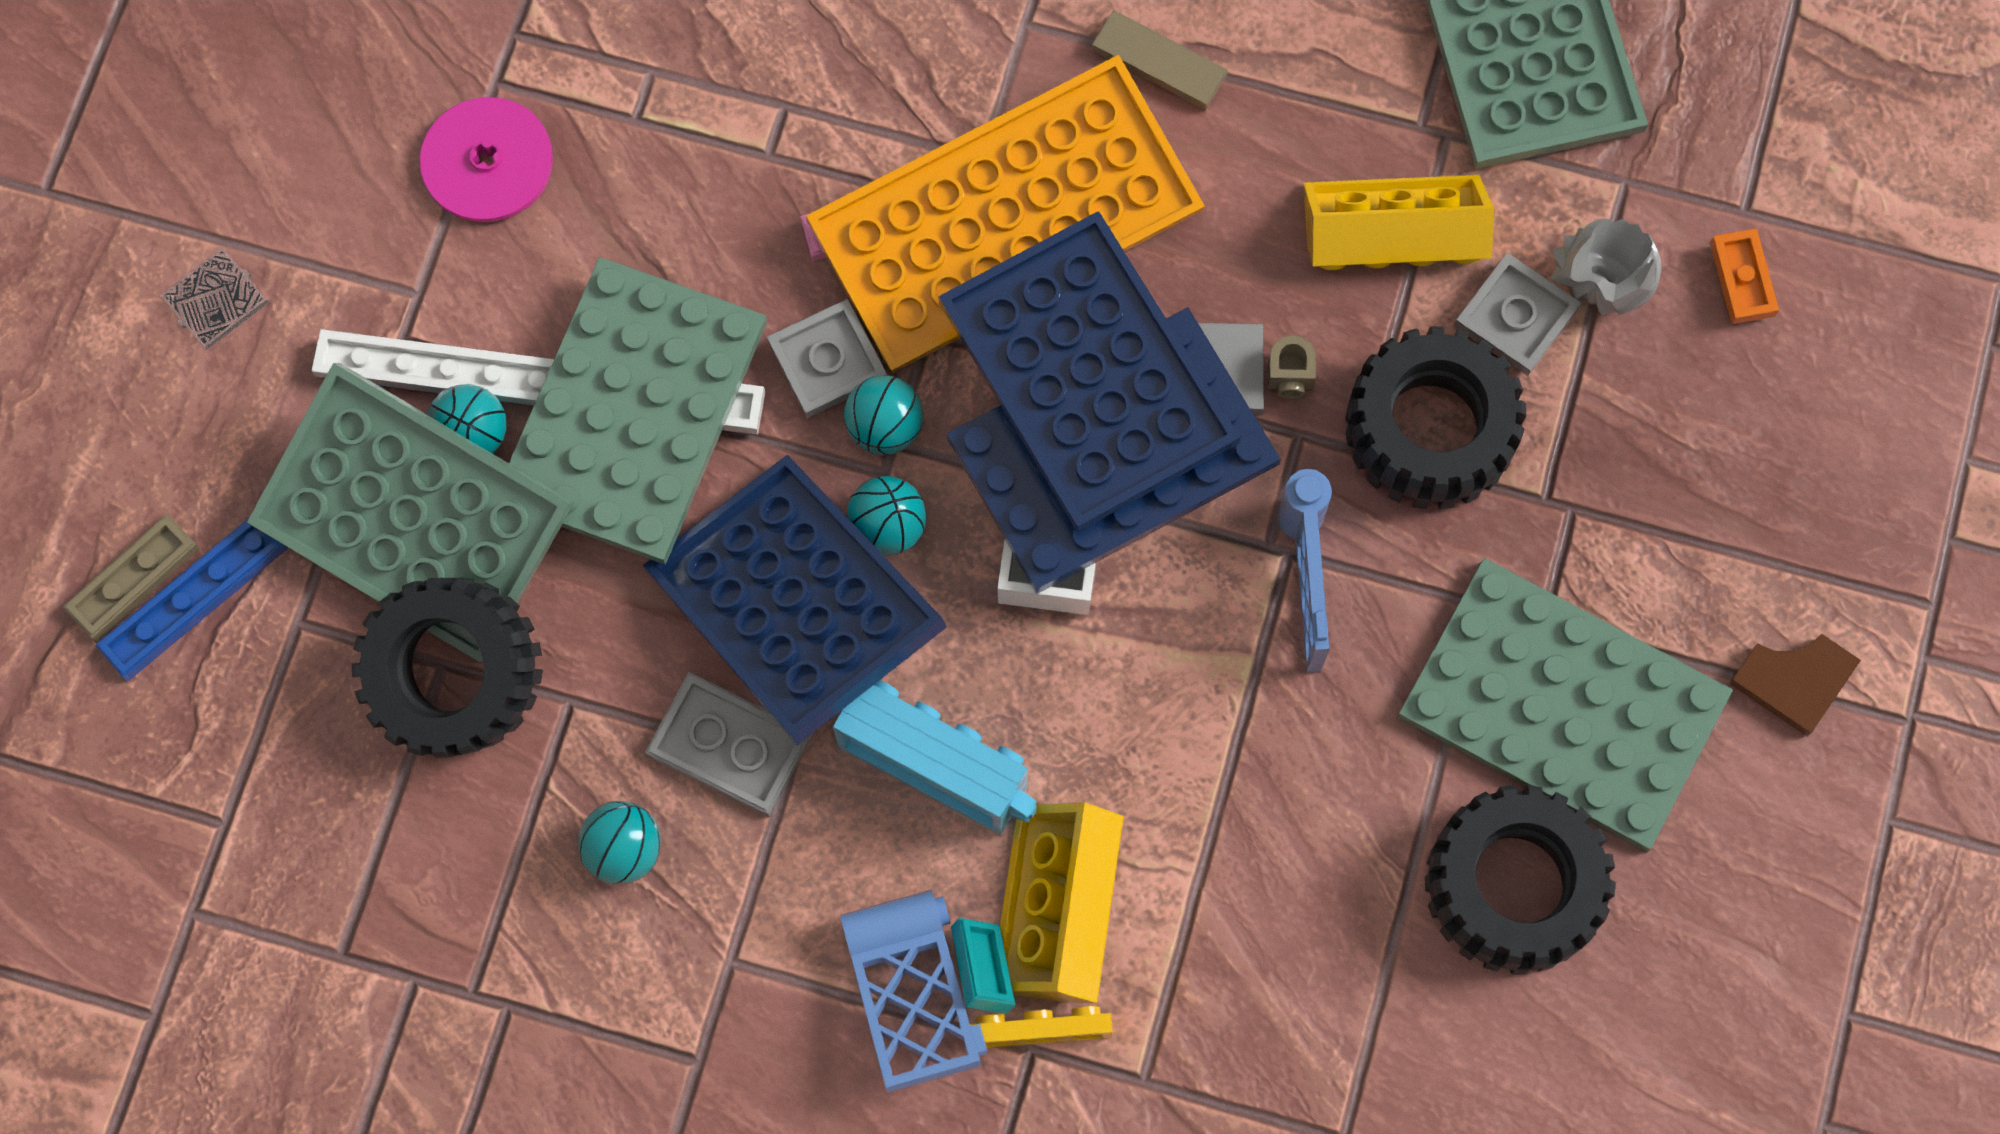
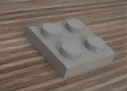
M1506 253L1456 319L1454 327L1469 332V337L1478 343L1484 339L1494 346L1492 353L1498 357L1504 356L1514 368L1529 376L1578 311L1581 302L1509 253Z
M848 299L767 336L768 344L807 419L846 401L854 387L866 379L878 375H887Z

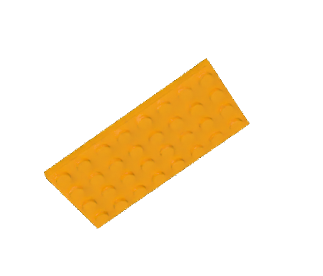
M1117 55L806 215V221L889 372L893 374L960 338L939 304L938 296L1097 211L1100 212L1120 246L1126 252L1202 212L1205 205L1122 59Z

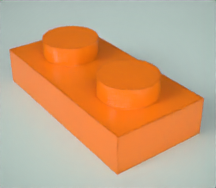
M1757 228L1713 236L1709 243L1731 325L1775 317L1779 312V307Z

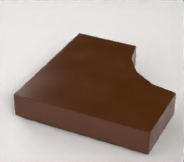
M1823 634L1817 637L1809 646L1795 651H1774L1757 643L1729 684L1808 737L1861 660Z

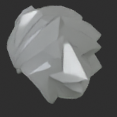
M1607 218L1597 219L1589 223L1584 229L1578 228L1575 236H1563L1565 246L1552 249L1556 268L1551 279L1569 287L1570 295L1578 301L1587 300L1590 305L1597 304L1601 316L1616 311L1618 315H1623L1642 307L1652 299L1657 290L1662 272L1661 258L1650 234L1643 233L1639 224H1629L1625 219L1613 222Z

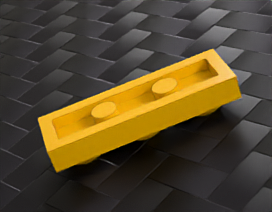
M1099 1006L1071 1009L1072 1016L1054 1018L1052 1010L1029 1011L1024 1013V1020L1005 1021L1004 1014H986L976 1016V1024H970V1026L980 1024L986 1048L1111 1038L1113 1033L1111 1013L1100 1014Z

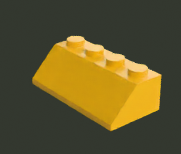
M1480 175L1303 183L1307 247L1312 266H1320L1326 270H1339L1346 265L1364 264L1370 268H1384L1389 266L1390 263L1408 262L1415 266H1428L1435 261L1453 260L1459 264H1473L1478 262L1479 259H1492L1494 207Z
M1085 802L1036 805L1037 811L1028 822L1016 818L1000 921V930L1013 995L1062 1003H1097L1124 816Z

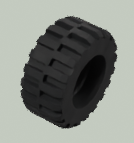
M1430 326L1427 335L1420 336V332L1416 328L1403 332L1400 342H1397L1394 338L1380 345L1378 354H1371L1363 364L1361 373L1356 378L1346 411L1345 420L1348 422L1345 433L1347 445L1355 448L1352 459L1358 470L1364 468L1369 470L1367 481L1375 489H1378L1382 484L1390 489L1388 498L1400 503L1403 496L1414 499L1413 507L1427 509L1430 501L1438 502L1440 510L1453 508L1458 499H1462V502L1467 504L1477 499L1483 489L1489 491L1499 481L1502 473L1507 470L1525 430L1522 424L1527 416L1526 403L1522 400L1519 401L1523 392L1519 378L1513 377L1510 379L1508 376L1512 365L1504 356H1500L1498 359L1493 357L1491 352L1494 346L1484 339L1479 344L1467 340L1469 332L1457 329L1454 336L1444 334V327ZM1420 386H1437L1452 391L1470 407L1477 424L1476 434L1468 445L1457 450L1438 452L1421 448L1408 440L1396 425L1392 413L1395 400L1405 391Z
M428 578L425 581H413L405 584L400 592L389 593L379 601L382 607L380 611L369 612L363 622V625L369 630L366 635L356 637L353 650L361 652L360 663L351 664L352 678L360 677L362 689L354 692L359 705L368 703L372 710L366 716L368 721L374 728L384 727L387 730L384 738L393 745L405 744L410 753L420 756L433 754L435 758L477 752L480 749L494 746L503 741L506 733L515 731L524 722L521 716L522 713L526 710H532L537 696L531 693L533 685L541 684L543 670L535 669V657L542 656L540 642L532 643L529 633L535 630L529 617H520L517 613L520 605L511 597L500 596L498 588L488 583L474 582V579ZM443 622L455 623L464 627L478 643L484 661L483 681L476 697L468 706L455 711L440 710L429 703L419 691L412 669L413 655L419 639L431 626Z
M1514 785L1502 786L1495 793L1489 794L1485 791L1475 796L1468 805L1461 806L1438 835L1437 841L1431 849L1427 860L1429 872L1425 876V891L1430 892L1431 902L1428 904L1432 918H1439L1443 925L1440 930L1447 942L1453 939L1460 945L1462 949L1459 953L1469 961L1476 957L1484 961L1483 968L1495 972L1500 968L1510 969L1511 974H1526L1529 970L1535 969L1538 972L1553 968L1562 961L1565 962L1588 944L1596 935L1598 928L1605 923L1610 909L1607 907L1608 903L1615 896L1616 882L1610 880V872L1615 869L1613 854H1605L1602 845L1607 839L1601 828L1593 831L1586 822L1591 816L1582 807L1576 812L1566 805L1568 797L1558 792H1555L1552 797L1542 795V787L1527 785L1523 791H1516ZM1504 838L1523 839L1538 845L1550 855L1560 872L1563 888L1561 899L1551 914L1533 923H1521L1499 915L1486 903L1478 889L1475 870L1482 852L1492 843Z

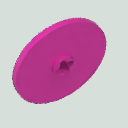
M481 97L467 100L447 110L429 129L423 141L420 154L422 178L432 198L450 214L473 222L501 221L527 209L544 191L553 167L552 145L541 121L524 106L514 101L497 97ZM483 153L490 157L493 156L494 163L491 166H487L484 162H480L479 156Z

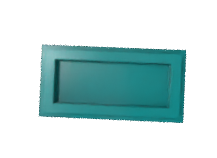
M958 918L951 926L965 1006L967 1008L1008 1014L1015 1006L1000 925Z

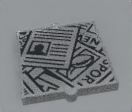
M223 248L160 295L179 317L178 324L181 328H188L206 350L269 303L251 282L249 271L246 269L241 270Z

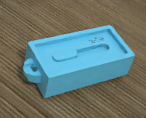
M881 680L846 706L833 725L840 749L999 835L1003 833L1011 816L1028 822L1037 811V806L1035 805L1037 801L1025 793L1028 788V768L1022 765L1024 759L1020 755L1003 746H999L997 751L980 742L982 736L963 724H957L956 728L949 726L939 720L941 714L922 702L917 701L914 706L898 698L900 694L898 690Z

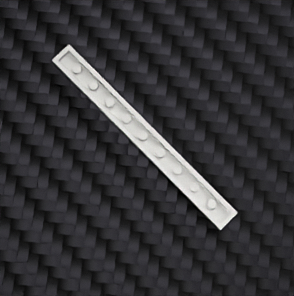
M320 329L312 373L315 377L325 378L333 363H341L380 386L440 393L451 386L472 384L484 387L497 397L499 401L534 406L554 359ZM741 384L722 430L758 435L765 397L764 386Z

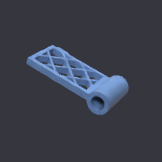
M1313 469L1299 470L1290 476L1286 483L1278 512L1280 528L1286 535L1296 541L1307 673L1321 672L1329 652L1319 529L1323 524L1330 503L1332 488L1325 475Z
M931 889L840 915L887 1093L981 1066L979 1056L988 1054L980 1024L970 1026L942 928L944 925L951 924L944 897L934 898ZM938 947L941 961L932 976L910 966L919 952ZM905 957L903 961L898 960V958ZM885 963L897 969L884 990L867 981L864 968ZM944 972L947 978L948 985L939 981ZM905 974L926 984L914 1005L893 994ZM934 989L952 997L953 1005L944 1020L922 1009ZM871 993L880 997L875 1006ZM888 1002L909 1012L897 1033L881 1026L878 1022V1017ZM956 1015L958 1017L960 1028L952 1025V1022L955 1019ZM917 1017L938 1027L927 1048L905 1038ZM946 1032L965 1042L968 1055L947 1060L934 1052ZM883 1037L891 1040V1043L888 1046L887 1050L885 1048ZM899 1046L921 1056L912 1071L893 1076L889 1062ZM929 1061L935 1063L933 1065L926 1066Z

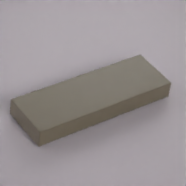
M1113 10L1092 44V51L1108 60L1119 55L1127 70L1205 111L1227 77L1228 70L1115 10Z
M166 513L69 600L63 608L93 640L98 642L201 548Z

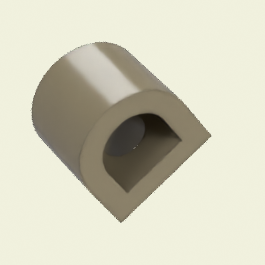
M1289 335L1282 337L1271 349L1267 367V390H1277L1279 397L1288 399L1303 397L1305 390L1312 391L1316 380V354L1313 346L1309 341L1300 336Z

